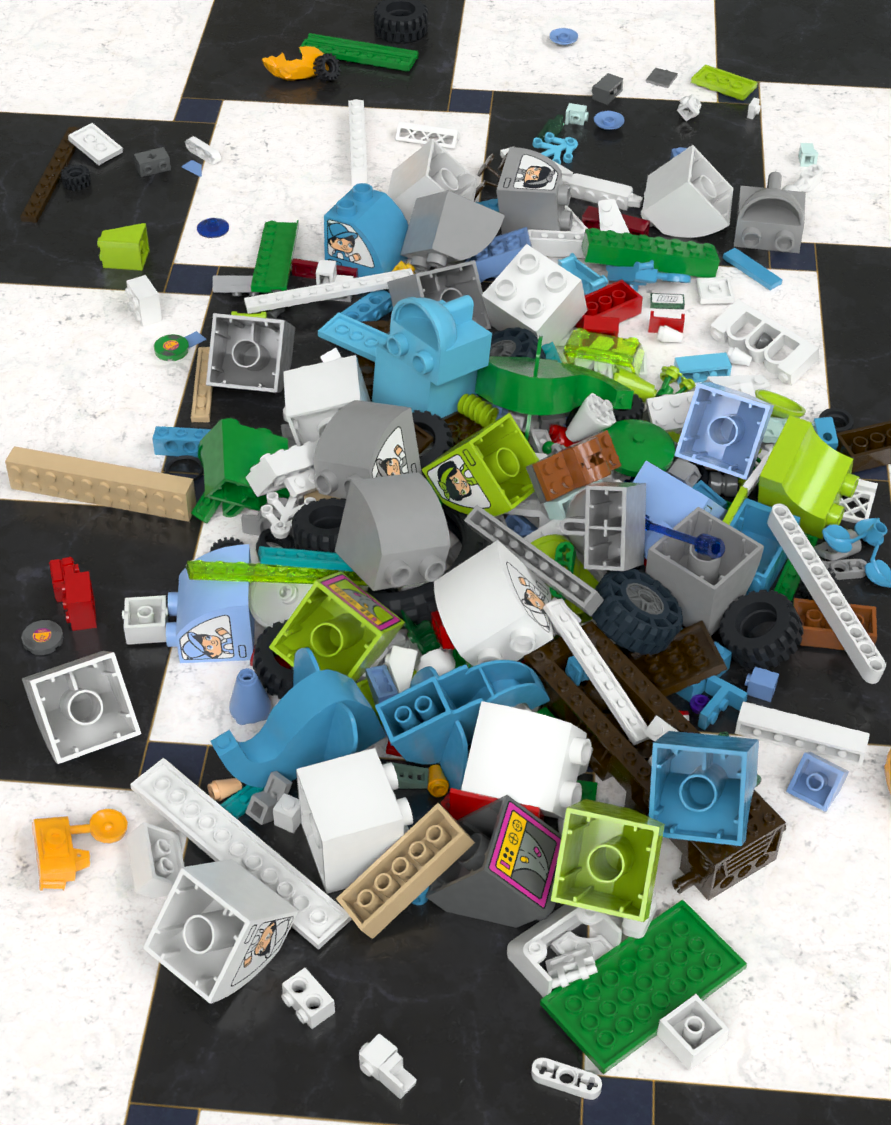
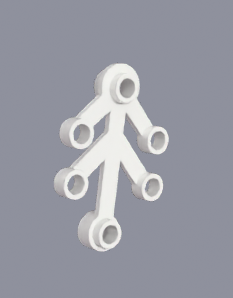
M269 492L267 494V502L271 505L262 506L261 515L272 524L271 533L274 537L283 539L289 535L292 528V520L289 521V518L293 517L303 505H308L309 502L316 501V499L308 497L304 500V504L294 508L297 499L303 498L304 495L293 498L290 494L284 507L279 501L278 493ZM273 507L281 515L280 520L273 514Z

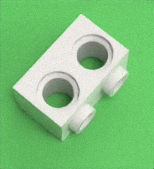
M303 968L282 983L283 994L281 997L288 1007L292 1006L296 1010L298 1019L303 1024L307 1023L311 1029L335 1013L334 1000L306 968ZM303 990L301 993H296L295 991ZM313 1006L318 1007L317 1009H309Z

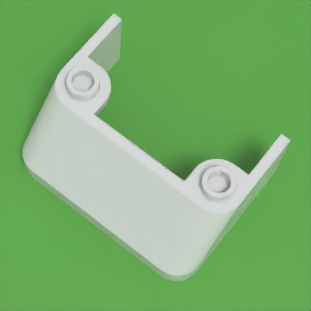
M565 904L550 914L545 920L538 922L510 941L507 946V957L542 997H545L552 992L553 979L539 963L546 958L547 947L553 941L583 923L589 925L598 935H603L613 947L620 944L622 930L605 913Z

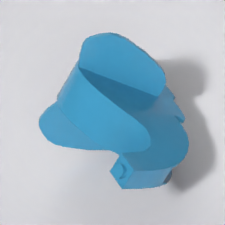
M306 647L299 649L295 654L293 688L273 707L259 733L246 742H238L229 729L210 742L225 767L235 778L247 785L265 788L271 772L277 771L289 781L297 778L296 769L361 752L386 737V734L373 708L355 681L337 671L328 669L320 671L312 651Z
M494 660L481 663L469 669L467 665H463L441 676L438 675L432 666L425 667L414 675L409 689L375 705L391 744L406 761L420 764L440 763L441 769L449 783V789L461 790L468 762V746L472 744L481 702L509 707L526 703L532 710L550 701L539 677L530 667L512 660Z

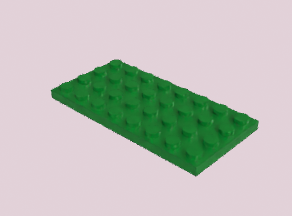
M682 899L651 921L644 937L639 939L628 937L597 959L595 965L598 973L589 975L590 978L586 980L581 978L570 982L569 986L564 988L559 986L540 1000V1005L604 1075L655 1037L662 1018L695 994L702 1001L744 971L747 963Z

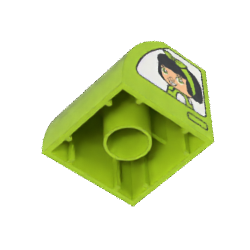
M508 413L465 438L421 470L441 501L447 506L469 515L474 507L478 505L490 515L497 516L511 511L535 492L526 466L539 461L511 414Z

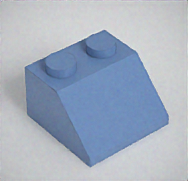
M805 752L786 792L826 812L840 792L849 771L812 752Z

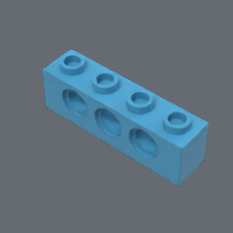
M383 289L370 292L341 312V314L359 322L377 321L393 310L390 293Z
M156 426L152 438L155 455L164 456L190 455L198 458V444L211 429Z

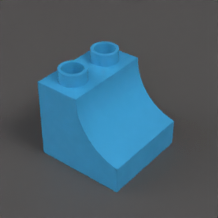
M668 731L653 742L649 817L665 824L663 837L736 846L744 844L746 841L751 799L757 783L759 739Z

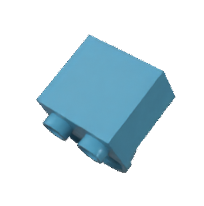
M464 295L448 302L444 300L437 302L423 297H408L397 302L393 308L390 335L386 340V345L393 357L399 358L418 375L424 376L433 384L439 386L488 366L492 333L472 320L474 302L469 295Z

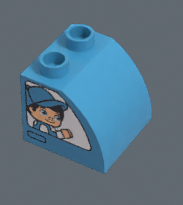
M366 183L356 184L324 215L325 260L336 261V265L358 268V277L391 272L401 260L405 263L409 259L400 255L409 226L408 222L396 203L386 193L373 190V187Z

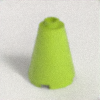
M615 365L614 368L617 371L613 372V380L633 390L634 394H637L638 398H641L643 402L648 398L656 397L657 390L655 385L625 368Z

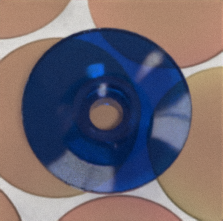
M216 217L204 219L197 225L198 234L205 238H219L229 231L228 222Z

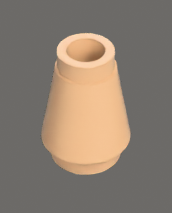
M237 778L213 780L211 784H208L207 788L209 796L213 800L220 802L241 790L242 784Z

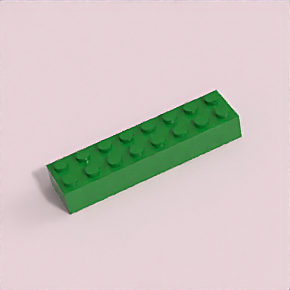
M597 228L585 229L581 245L585 262L634 267L635 262L646 263L653 260L654 269H658V272L687 274L704 278H715L720 263L716 248L710 243L698 244L694 241L683 242L678 239L653 238L643 234L638 236L628 232L616 233L612 230L601 231Z

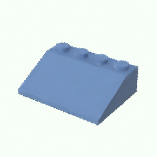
M524 227L496 236L480 253L465 259V262L475 260L480 282L490 277H498L526 244L532 247L528 228Z

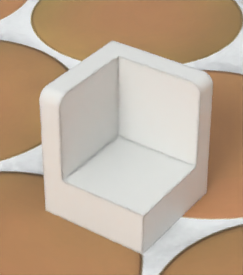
M397 1052L378 1068L379 1081L399 1099L416 1084V1078L403 1068V1058Z

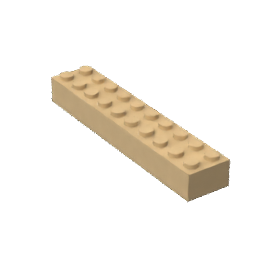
M16 446L13 447L5 460L11 489L188 522L193 515L191 512L196 506L194 481L192 478Z

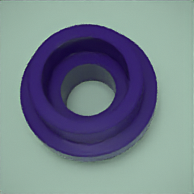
M705 695L693 696L690 700L692 711L700 714L710 699Z

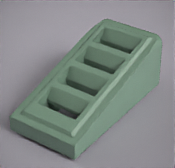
M392 763L398 779V789L428 787V768ZM417 775H421V780H417Z

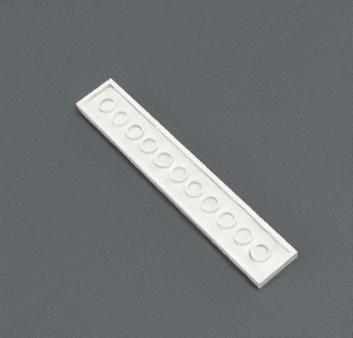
M161 759L130 784L131 789L214 861L233 859L298 909L299 912L291 927L318 950L351 921V917L344 908L166 759Z

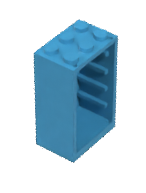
M745 498L730 526L762 544L764 549L756 574L745 596L751 591L767 590L769 592L788 558L767 524L772 507ZM793 515L799 525L800 517Z

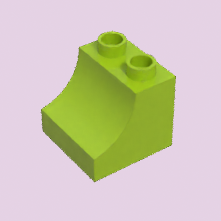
M789 415L759 476L758 503L773 507L775 504L787 506L792 515L800 517L799 526L804 533L823 539L822 530L829 525H840L845 511V507L839 505L842 496L852 498L857 488L859 476L851 474L853 458L843 455L827 445L815 432L812 422Z

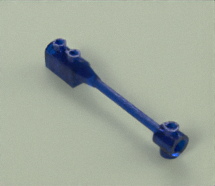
M645 514L646 531L651 530L692 544L697 553L716 559L723 556L725 545L722 539L705 533L694 537L653 523L649 520L650 516Z

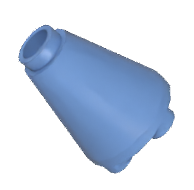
M249 668L242 669L238 673L229 702V711L239 725L265 721L271 711V700L257 674Z

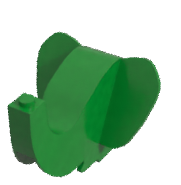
M540 335L536 359L530 357L489 356L488 366L477 371L475 393L494 405L528 414L525 431L527 441L532 415H555L570 412L574 408L581 406L586 397L591 393H594L603 400H609L614 409H631L634 391L621 383L581 366L558 363V360L540 359L543 338Z

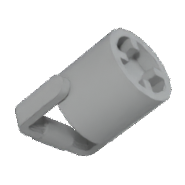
M852 529L847 530L850 534V539L858 536ZM859 539L851 543L852 550L847 553L834 550L827 542L815 546L814 550L822 558L831 561L842 560L858 553L861 550V541Z

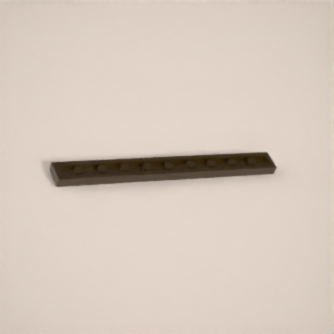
M68 127L20 216L21 222H38L61 178V170L67 167L77 148L68 140V135L81 128Z

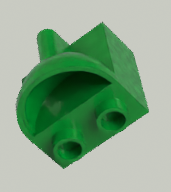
M232 418L221 419L198 444V458L204 469L205 497L222 501V512L225 517H235L244 508L260 511V508L267 503V494L257 497L245 477L251 472L250 469L260 462V458L267 453L272 455L281 449H284V451L288 450V438L274 435L271 430L266 428L254 429L240 425L239 421ZM287 488L274 491L278 493L279 498L289 499L290 493Z

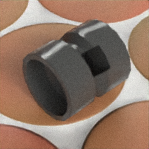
M720 472L709 473L708 486L719 496L723 493L725 497H736L738 477L727 473L722 475Z

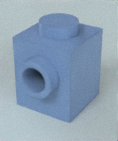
M754 667L753 673H748L745 681V686H748V695L771 702L779 674Z

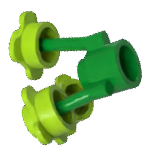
M663 366L661 368L662 373H660L663 383L656 397L664 394H673L674 390L668 384L676 382L678 377H681L682 382L679 383L680 390L675 394L689 391L696 386L695 382L690 378L686 379L679 373L680 370L676 366Z

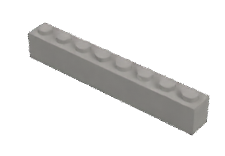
M478 505L465 518L464 521L474 532L491 544L497 540L500 541L545 584L589 616H592L604 601L595 589Z

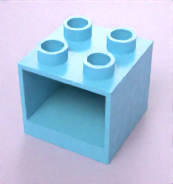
M385 341L376 346L372 402L411 407L412 413L414 410H420L423 413L424 411H429L432 416L437 414L440 418H443L458 411V402L464 394H469V396L477 394L475 393L478 370L436 386L424 376L418 375L399 358L393 357L389 353Z

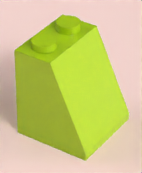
M145 223L104 230L97 241V245L101 250L100 261L103 263V268L143 270L150 251Z

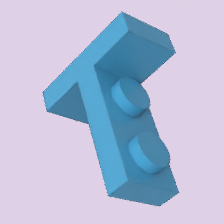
M715 675L707 678L705 693L713 696V698L700 712L698 727L706 730L710 724L713 725L718 718L719 712L721 710L725 711L728 705L740 711L742 703L747 700L748 693Z

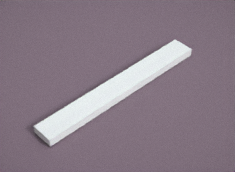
M561 598L546 603L543 607L544 611L632 744L636 745L650 739L644 734L648 726L564 600Z

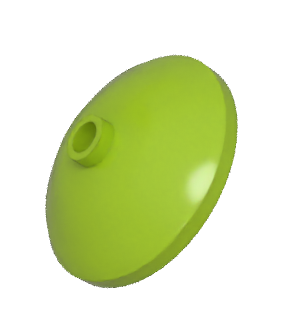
M755 390L756 398L774 405L771 417L788 419L789 415L800 418L806 413L803 406L785 396L767 390Z

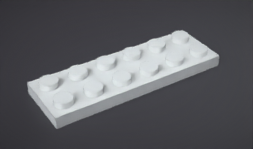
M752 382L725 386L756 397ZM695 391L646 399L650 423L661 427L667 433L681 431Z

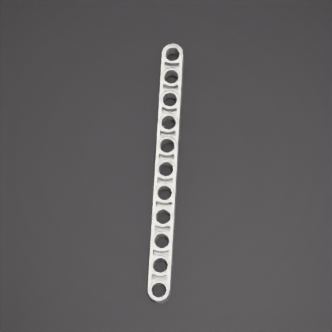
M775 504L767 520L769 528L862 678L871 684L878 683L886 668L884 659L790 510L783 504Z

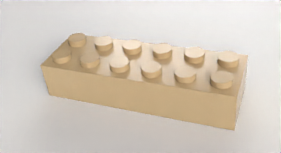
M437 803L336 899L360 930L373 939L475 842L456 820Z

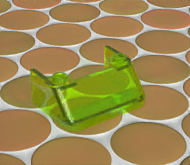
M577 328V330L572 331L564 345L563 354L568 364L574 365L575 358L630 367L632 373L639 376L644 350L637 338L629 337L625 339L591 333L585 329Z

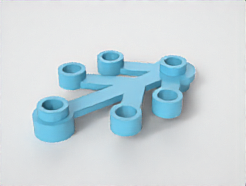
M551 132L545 134L544 140L547 143L542 142L541 138H534L533 147L548 149L540 154L546 157L554 155L552 160L561 164V151L566 150L563 161L565 163L572 162V151L578 146V142L574 138H557ZM552 142H553V143H557V144H560V145L557 146V145H553V144H549V143H552Z

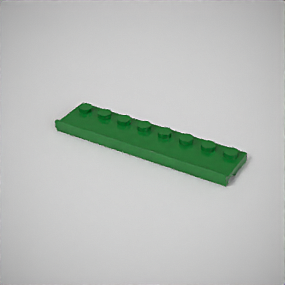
M312 33L308 34V38L300 46L315 47L324 54L331 53L332 56H336L335 59L346 60L347 62H357L376 67L399 69L401 71H410L419 57L418 51Z
M273 220L265 222L251 282V292H272V289L287 290L299 220L297 222H276Z

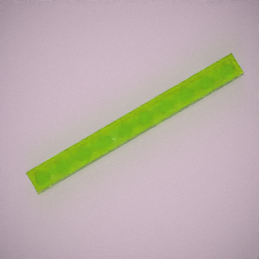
M202 560L187 561L186 565L189 580L314 584L316 580L341 571L357 585L368 586L355 572L244 562H205Z

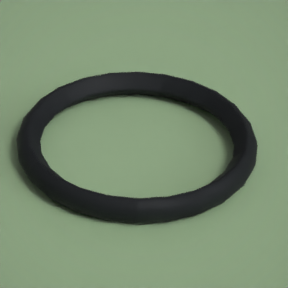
M190 455L175 457L165 467V474H170L169 468L175 461L192 459L198 462L201 467L199 474L192 478L193 481L198 480L204 473L201 461L197 457Z

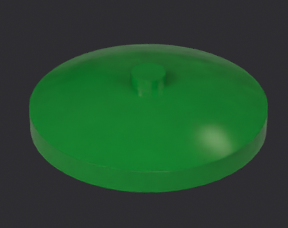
M628 419L615 422L611 427L604 430H608L621 463L620 467L614 469L618 473L636 477L645 461L663 471H666L671 466L675 455V444L671 436L661 427L643 420Z

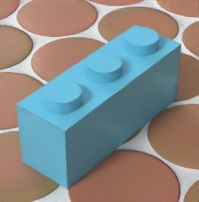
M726 352L675 357L674 366L680 370L679 373L686 379H692L695 383L703 382L709 376H730L732 365ZM678 377L677 383L679 385V383L682 382L681 377Z

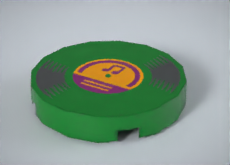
M170 334L162 336L154 344L155 355L164 361H168V359H172V361L180 360L189 352L188 341L180 335Z

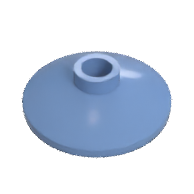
M558 28L550 32V39L557 44L567 45L576 42L578 34L569 28Z
M603 111L595 115L594 122L603 129L611 130L621 127L624 124V117L614 111Z

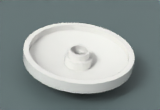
M261 565L249 585V609L252 616L265 628L268 626L272 628L273 623L278 621L284 623V620H288L314 582L324 578L323 573L320 569Z

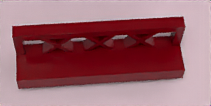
M293 258L292 275L316 279V270L319 262ZM336 265L337 275L359 278L358 268Z

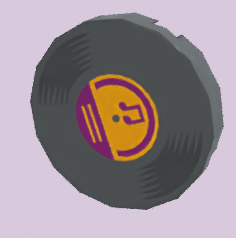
M40 620L28 625L23 631L21 638L26 650L31 651L34 655H46L54 652L58 646L60 647L64 637L61 627L56 622Z

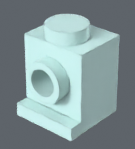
M569 103L566 110L565 124L584 125L589 117L587 106Z
M800 143L798 155L800 166L808 167L812 164H817L818 152L814 149L813 143Z

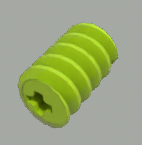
M464 394L457 406L459 413L469 417L482 427L493 423L499 414L498 408H493L492 404L482 401L475 394L470 396L469 394Z

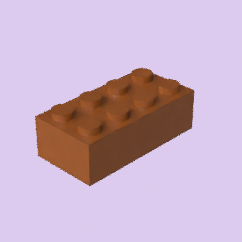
M794 598L793 605L802 621L803 627L800 645L845 650L815 600ZM849 604L875 645L877 639L876 607Z

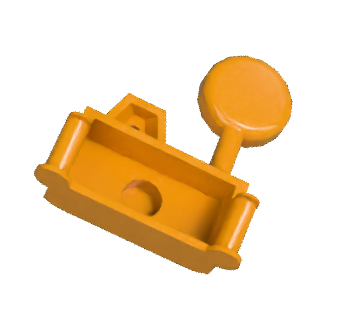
M103 809L92 815L89 824L70 825L68 816L33 819L32 834L34 835L40 891H43V888L64 890L66 882L75 881L77 871L90 867L89 851L73 848L71 834L91 833L97 841L102 843L118 842L127 832L128 822L126 817L114 809Z

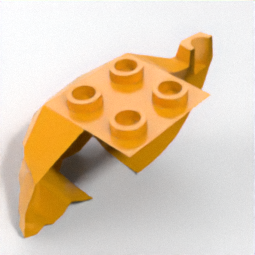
M304 46L299 47L302 53V60H286L282 53L278 57H265L262 59V62L268 71L287 81L309 79L317 75L314 74L316 69H313L315 66L313 63L318 56L324 53L315 47ZM325 63V68H326V70L328 71V70H329V67H328V65Z

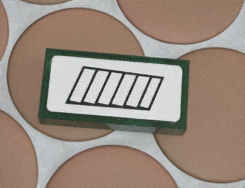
M650 293V308L684 309L685 307L684 294Z

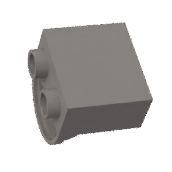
M776 171L769 174L767 188L741 186L736 216L734 247L799 253L804 229L806 192L782 190V175Z
M598 482L586 485L573 497L568 506L566 518L560 522V530L563 534L568 535L574 548L584 556V569L626 571L644 564L646 483Z

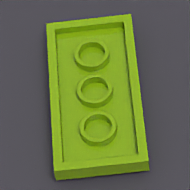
M706 64L691 77V83L697 86H702L711 91H717L723 95L743 101L757 88L758 83Z

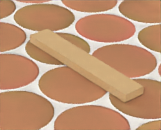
M198 347L191 422H210L213 386L206 385L210 347Z

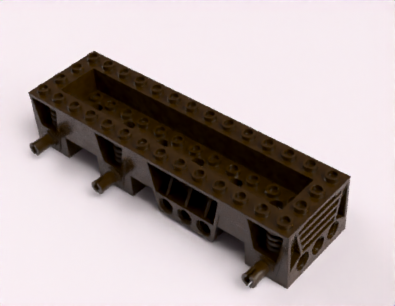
M593 621L581 626L647 726L650 725L657 715L679 732L700 734ZM562 636L525 655L524 664L537 674L550 701L540 705L538 711L547 707L554 717L558 715L562 721L571 723L587 733L586 739L591 741V747L593 748L588 766L602 781L613 776L626 791L624 807L649 817L652 766L647 761L652 756L653 742L655 741L648 739L633 745L628 740V736L613 713L602 712L603 710L610 709L591 680L581 681L587 684L586 686H577L566 675L565 670L568 658L574 656ZM754 790L748 816L746 841L742 846L669 838L682 853L680 870L684 873V875L672 881L673 888L677 890V893L681 894L694 885L708 901L777 859L782 834L786 830V822Z

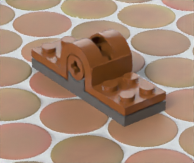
M608 430L530 464L526 466L538 500L542 504L576 488L611 475V471L620 467L621 463Z

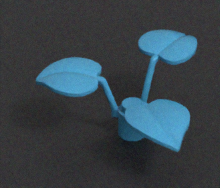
M880 518L864 519L857 522L854 530L858 536L854 539H850L848 531L839 525H829L822 530L828 545L841 553L850 552L852 550L851 543L861 538L865 542L867 541L868 544L875 546L870 558L871 563L865 565V573L873 583L891 588L890 568L882 560L875 561L878 548L883 543L884 535L887 533V527L880 522Z

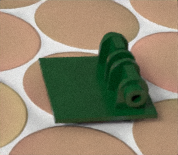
M401 610L404 618L402 620L405 622L404 627L409 630L407 636L413 644H418L417 647L421 654L424 655L429 651L439 649L440 643L431 622L423 620L416 626L408 615Z

